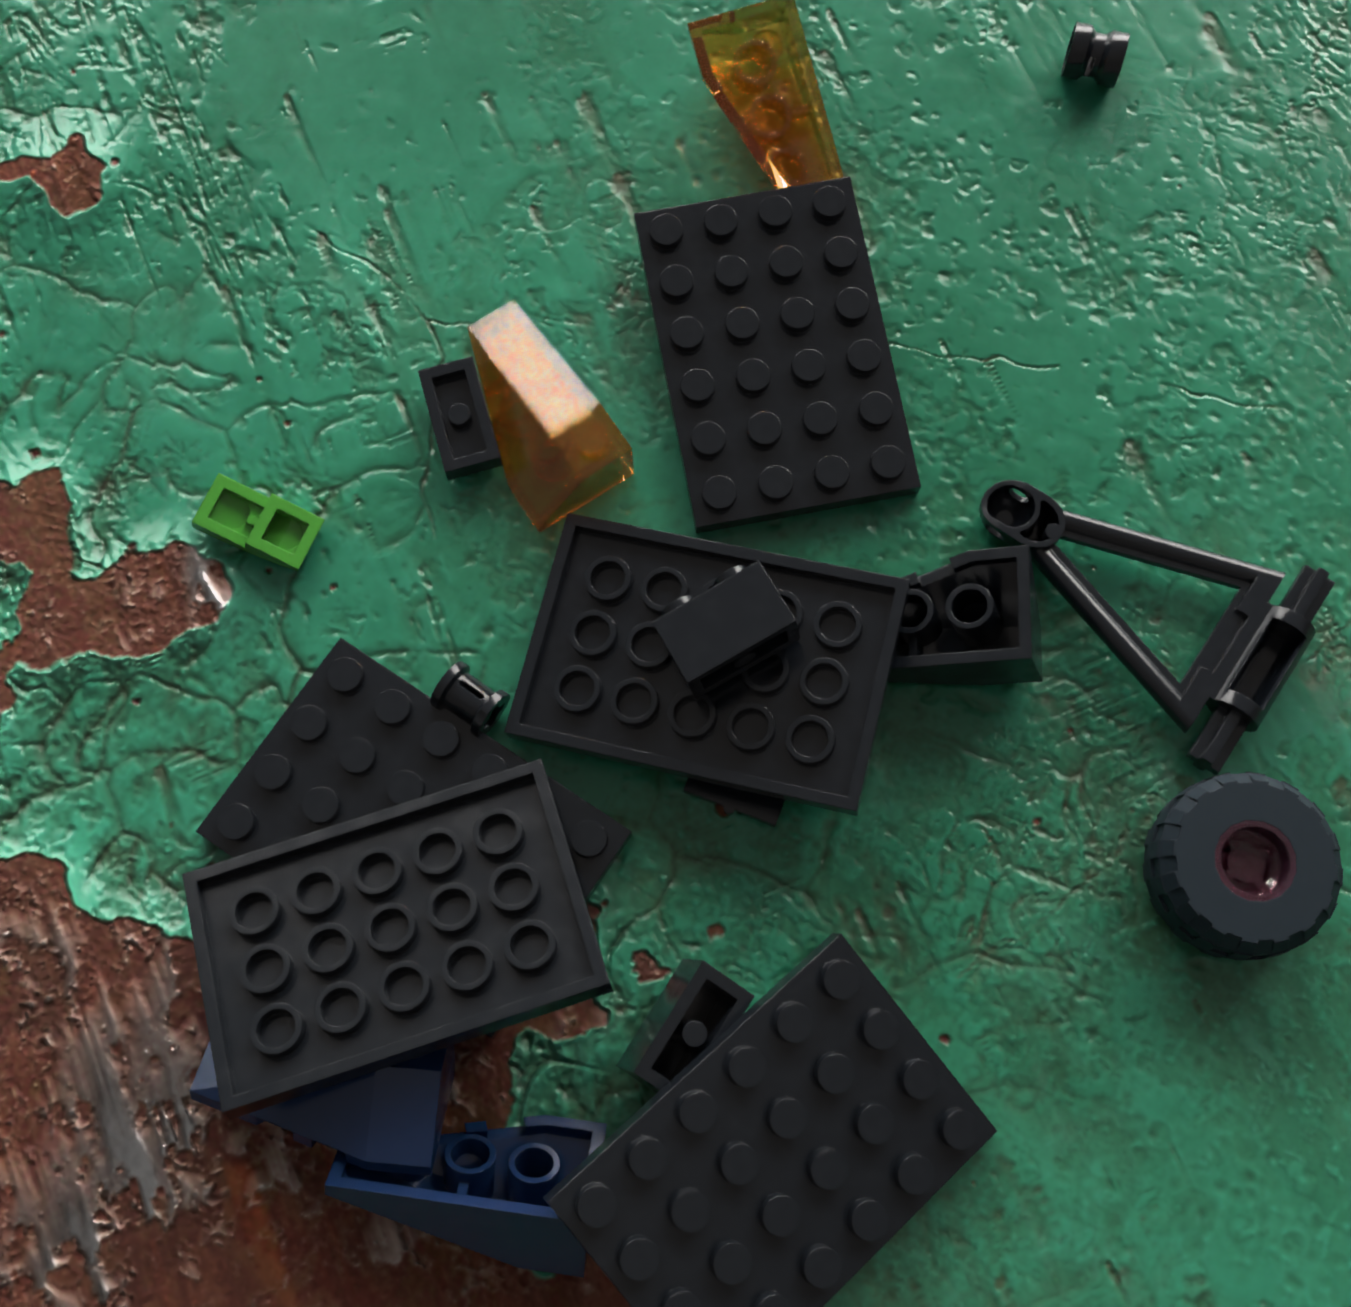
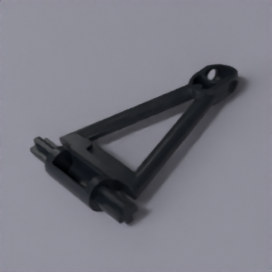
M1005 480L996 483L985 492L980 502L979 513L985 528L1010 546L1029 545L1032 563L1183 733L1189 730L1204 705L1208 706L1212 714L1186 757L1194 761L1192 765L1202 771L1207 769L1215 775L1219 774L1244 731H1257L1313 639L1316 631L1311 622L1335 584L1334 581L1328 578L1330 573L1320 567L1314 570L1305 565L1298 573L1279 606L1269 603V600L1286 574L1284 572L1062 510L1058 503L1050 496L1029 483L1022 481ZM1013 489L1019 490L1020 492L1025 494L1026 497L1018 495L1014 492ZM1059 539L1238 589L1180 683L1057 547L1056 543Z

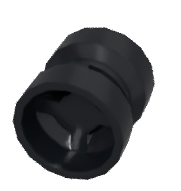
M1077 21L1066 51L1061 77L1077 80L1082 76L1094 78L1097 85L1113 89L1123 65L1130 33L1113 30L1108 34L1096 32L1091 24Z

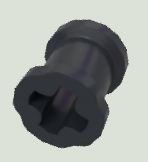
M459 661L441 678L432 693L430 703L437 709L443 706L467 722L471 725V733L478 738L482 732L487 734L499 720L508 705L510 694L504 690L495 692L469 674L470 666L463 661Z

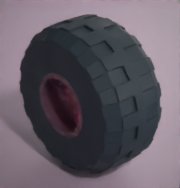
M1229 772L1204 779L1189 786L1169 801L1160 811L1153 827L1148 831L1144 844L1143 877L1149 891L1150 901L1156 913L1162 917L1170 927V931L1179 939L1196 947L1200 952L1216 958L1261 960L1282 955L1305 944L1318 934V930L1331 918L1338 904L1336 902L1340 887L1343 886L1341 849L1336 834L1331 830L1325 815L1314 802H1311L1301 794L1299 789L1285 781H1278L1265 776L1266 774L1253 772L1230 774Z

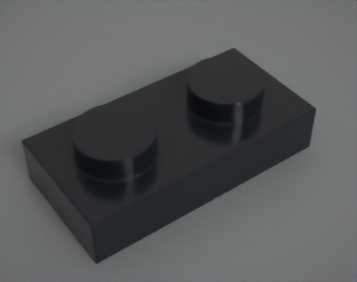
M473 357L419 370L418 374L448 480L503 466Z

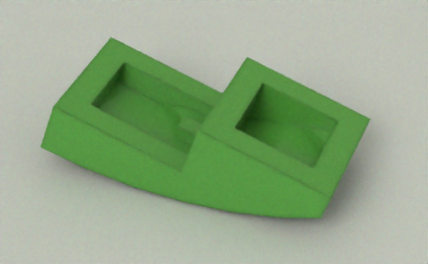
M218 473L192 520V527L252 555L299 571L325 519L273 493L269 498Z

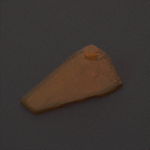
M766 0L687 24L702 81L775 189L844 177L795 0Z
M514 299L467 327L508 487L539 533L565 518L567 513H573L634 475L633 453L627 440L600 402Z

